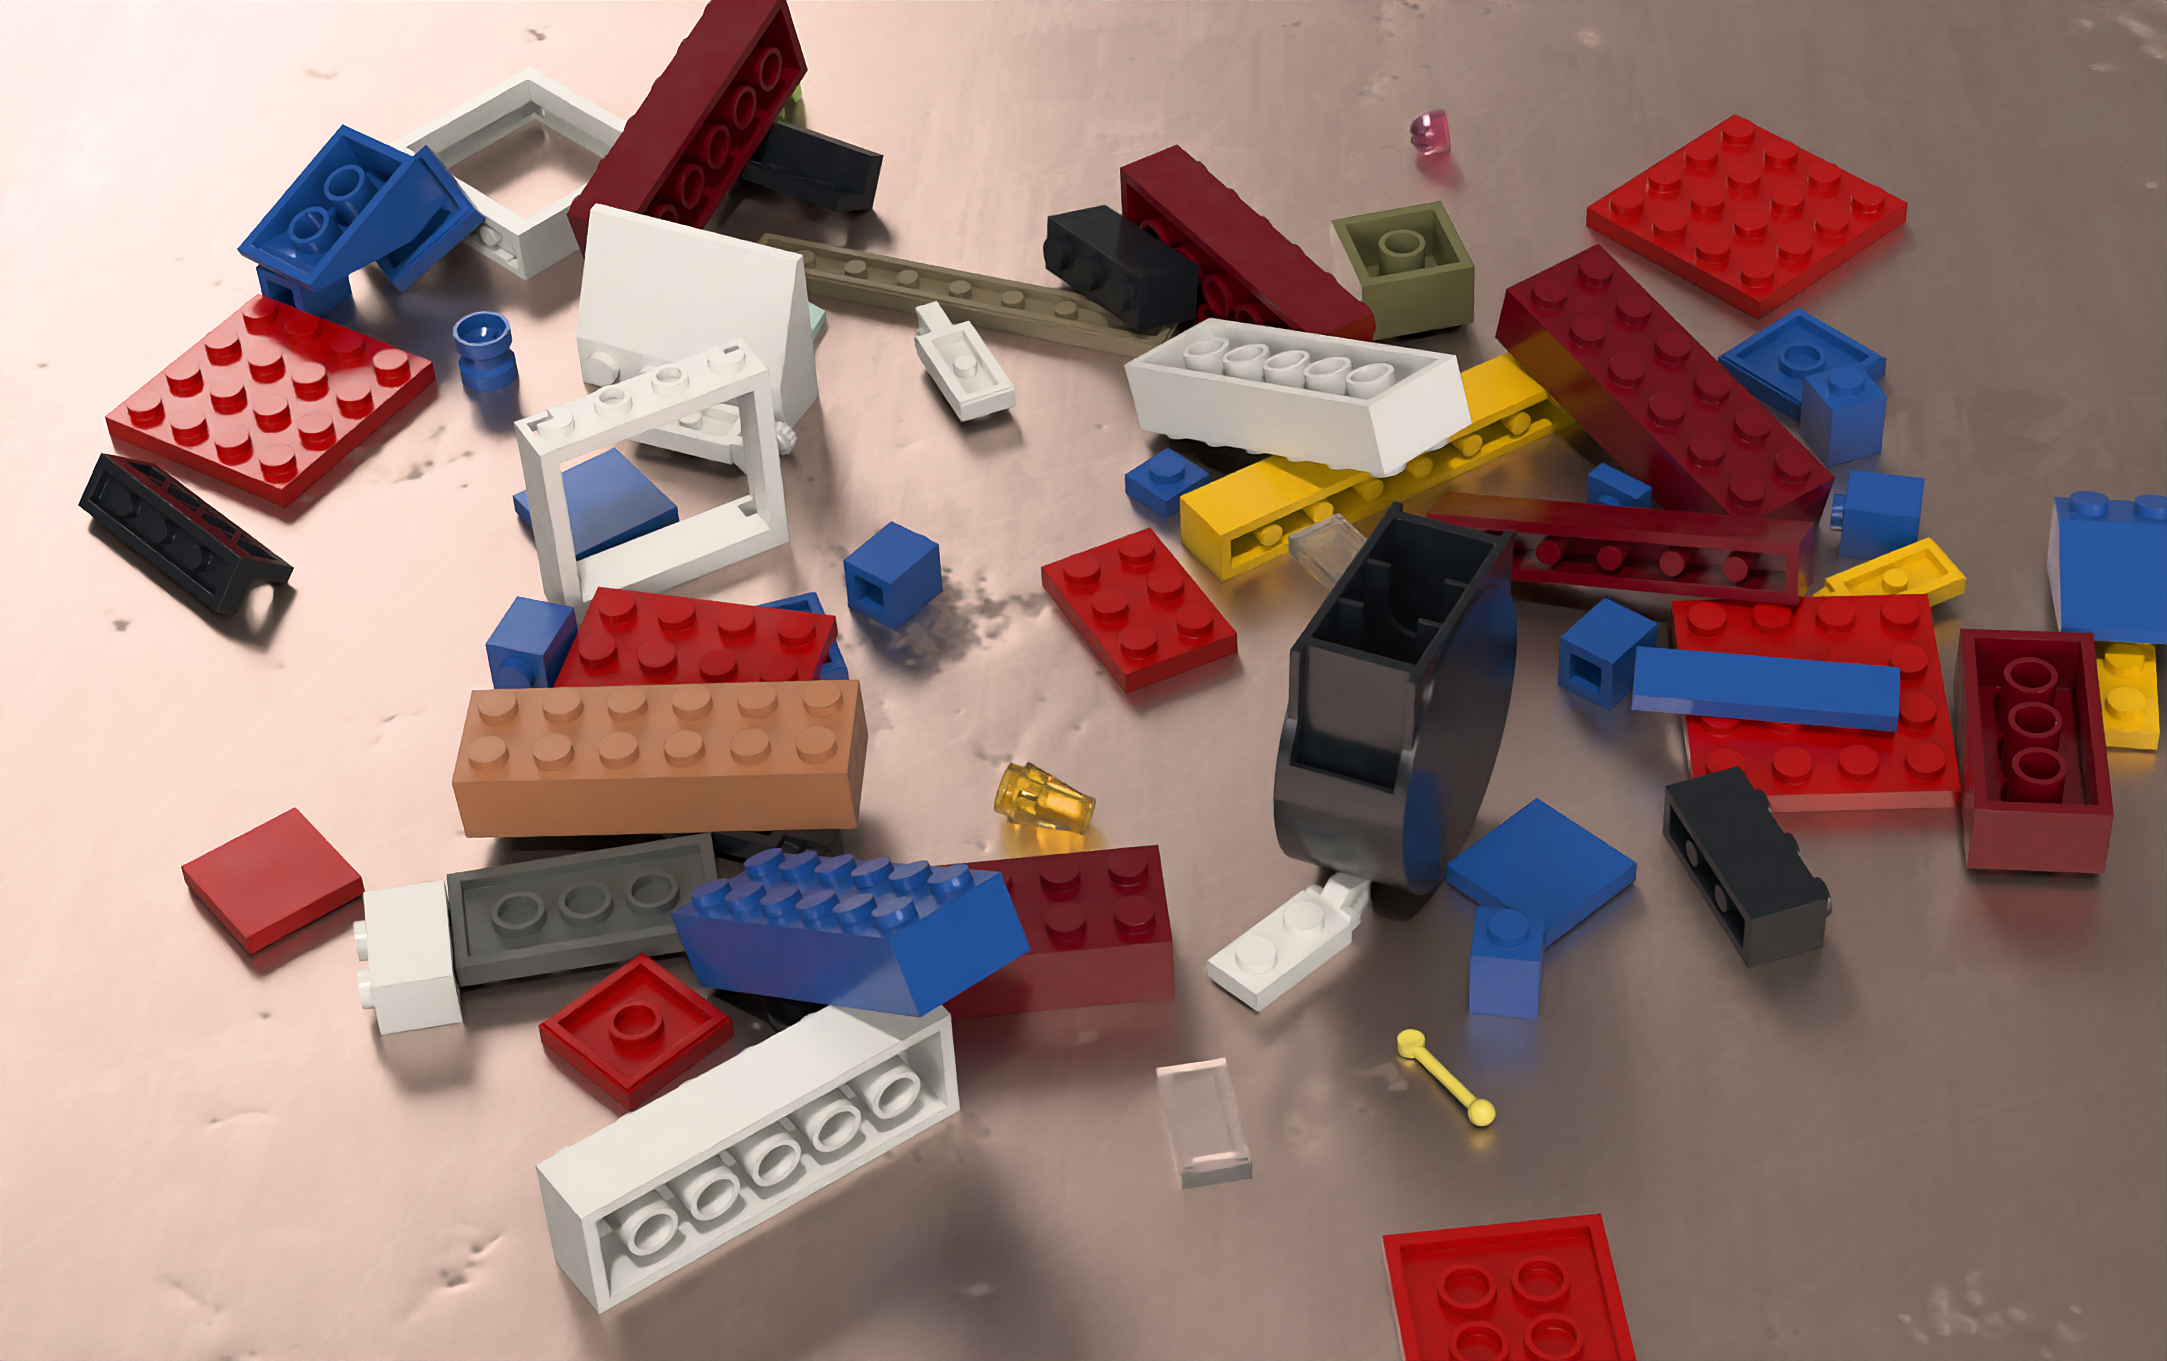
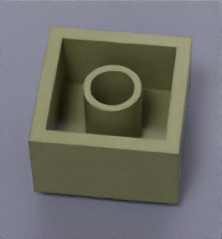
M1441 201L1331 220V274L1343 288L1357 300L1366 303L1373 312L1376 321L1373 341L1389 340L1396 336L1429 330H1444L1451 326L1474 322L1475 266Z

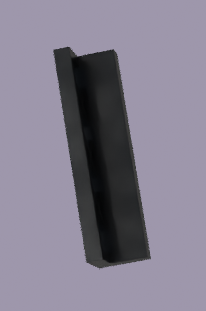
M776 118L738 177L834 212L871 209L884 155Z
M100 453L78 506L214 611L235 615L251 577L288 583L294 569L293 566L155 463Z

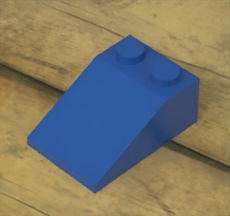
M342 124L236 250L241 256L316 293L412 242L445 203L447 198L417 158Z
M2092 491L2075 492L2070 495V498L2054 497L2047 570L2059 632L2093 633L2094 640L2167 644V497L2147 494L2137 496L2135 501L2109 500L2106 495Z

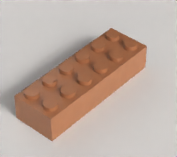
M857 679L472 690L451 782L466 838L857 829L869 736L860 682Z

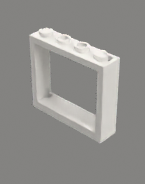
M528 66L389 145L411 156H414L421 148L427 145L437 154L448 169L537 119L591 152L603 157L609 153L624 131L627 120L621 119L592 100L562 85L557 80ZM453 176L485 217V220L461 241L525 281L580 249L566 214L570 209L573 199L581 194L587 183L524 219Z
M742 338L719 346L715 345L711 349L674 363L660 365L650 372L615 385L604 386L596 392L558 406L546 408L547 410L514 422L544 594L551 603L574 607L577 625L582 623L598 586L657 594L789 542L769 369ZM737 397L750 494L576 562L560 464ZM538 430V435H535L533 432Z

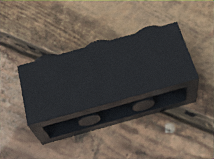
M1106 205L1048 216L1047 239L1043 244V256L1046 263L1045 269L1136 331L1196 319L1198 264Z
M1740 766L1667 785L1665 787L1662 834L1747 968L1823 947L1826 917L1830 916L1832 912V902L1828 888L1820 877L1814 878L1802 861L1800 849L1794 836L1789 832L1784 833L1772 816L1767 796L1761 789H1754Z

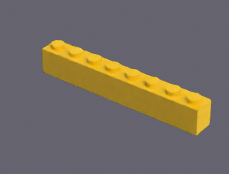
M1506 352L1460 373L1472 424L1450 436L1449 443L1444 447L1423 452L1408 461L1406 468L1402 472L1389 477L1376 478L1372 477L1370 472L1348 468L1333 470L1328 468L1327 464L1311 461L1291 462L1284 456L1272 455L1180 496L1181 543L1221 582H1224L1386 509L1394 501L1401 502L1570 426L1577 421L1509 352Z

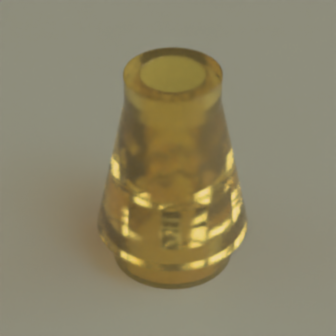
M1011 762L1006 768L999 784L994 802V812L1007 816L1008 824L1071 831L1084 835L1095 810L1096 798L1082 794L1031 762H1027L1025 766Z

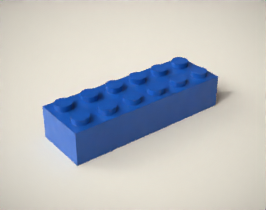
M772 848L747 859L744 862L746 870L730 880L725 878L717 879L697 887L690 893L691 902L670 913L701 987L917 1018L924 1016L1031 950L1001 872L969 869L967 864L938 867L930 866L926 860L904 864L893 863L889 857H881L870 861L854 859L852 854L824 857L818 856L816 851L789 854L783 853L781 848Z

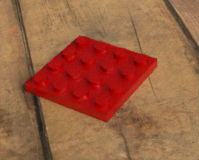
M1734 114L1588 206L1586 226L1760 320L1906 222L1908 203L1884 191L1882 188L1841 169L1836 164L1830 163L1796 146L1793 142L1755 125L1750 120Z
M256 294L104 417L109 435L286 508L435 381L436 377L431 360L261 294Z
M598 586L553 688L819 681L821 669L827 663L829 650L838 635L836 616Z
M1928 593L1803 597L1798 605L1731 599L1671 602L1670 621L1674 649L1900 667L1899 719L1896 732L1682 714L1689 779L1740 766L1754 789H1761L1765 793L1772 812L1952 808L1960 806L1962 786Z

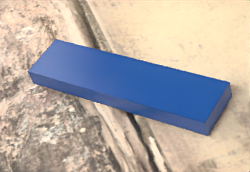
M1637 646L1631 710L1896 732L1899 719L1900 667Z

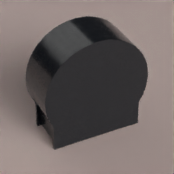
M1394 501L1290 649L1289 699L1279 742L1273 797L1276 836L1280 848L1289 858L1418 895H1423L1433 890L1445 877L1446 864L1459 855L1482 804L1500 748L1510 705L1517 655V616L1514 600L1510 593L1514 531L1505 529L1501 536H1496L1403 512V503Z

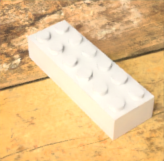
M1208 318L1124 365L1141 430L1167 434L1168 438L1175 440L1188 438L1204 441L1211 447L1231 446L1245 449L1249 454L1268 453L1284 456L1291 462L1311 461L1327 464L1328 468L1333 470L1348 468L1370 472V475L1376 478L1389 477L1402 472L1406 468L1408 461L1423 452L1444 447L1449 443L1450 436L1472 424L1457 357L1451 354Z
M829 1005L818 1012L805 1016L798 1023L763 1042L746 1048L739 1055L697 1078L687 1080L675 1090L640 1109L623 1115L616 1122L574 1145L559 1150L552 1157L536 1165L555 1261L596 1311L601 1314L960 1111L951 1014L942 1005L920 1018Z

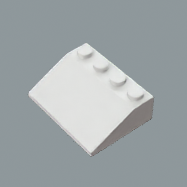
M596 203L590 210L576 330L583 382L599 387L615 385L650 372L660 365L674 363L711 349L715 345L719 346L742 338L769 369L775 421L779 422L781 420L782 423H787L789 427L793 428L819 396L803 255ZM737 397L722 402L723 404L738 407Z

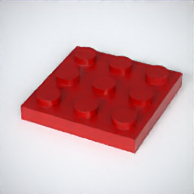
M1601 1213L1382 1235V1256L1402 1361H1637Z

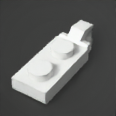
M937 301L915 307L919 321L918 336L914 337L917 355L961 422L1016 406L1013 384L970 321L953 325Z
M1339 872L1329 878L1324 888L1318 884L1307 887L1306 891L1302 890L1211 957L1208 960V977L1251 1008L1260 1012L1352 942V931L1360 924L1361 919L1359 918L1361 914L1372 906V900H1370V883L1372 881Z

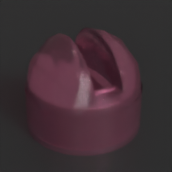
M1444 109L1427 111L1418 115L1413 120L1409 132L1413 135L1410 140L1411 145L1416 150L1425 155H1437L1451 151L1450 132Z

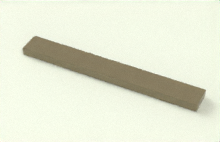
M764 233L757 242V244L803 255L806 287L809 294L917 315L915 307L937 301L950 322L963 323L970 321L976 327L1132 358H1138L1184 331V321L1136 331L1094 301L1079 293L770 233Z

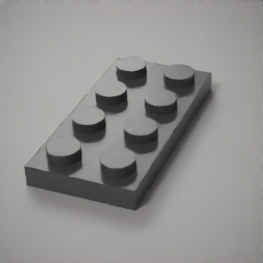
M711 832L446 874L455 969L459 987L630 960L642 952L649 957L685 951L670 913L691 902L690 893L694 889L718 879Z

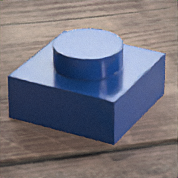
M1168 447L1125 474V493L1168 520L1180 512V496L1209 484L1210 474Z
M1603 462L1588 474L1586 503L1651 508V486Z

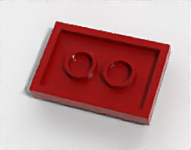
M1151 527L1041 566L1042 586L1126 694L1238 652L1237 632Z

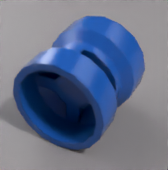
M481 311L464 316L455 323L453 336L456 351L461 355L458 363L462 383L467 388L480 392L496 391L509 386L518 374L515 353L510 349L513 340L509 320L504 315L496 312Z

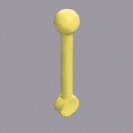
M1407 1029L1399 1033L1397 1037V1051L1401 1056L1416 1058L1468 1109V1117L1473 1124L1482 1127L1488 1126L1493 1122L1496 1115L1493 1104L1485 1099H1477L1425 1048V1036L1423 1033L1415 1029Z

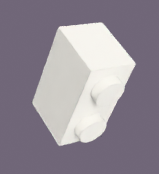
M438 880L363 892L365 920L354 921L353 925L359 961L368 960L369 967L357 969L358 990L362 1009L375 1008L381 1035L463 1022L460 987L455 969L450 907L445 881Z

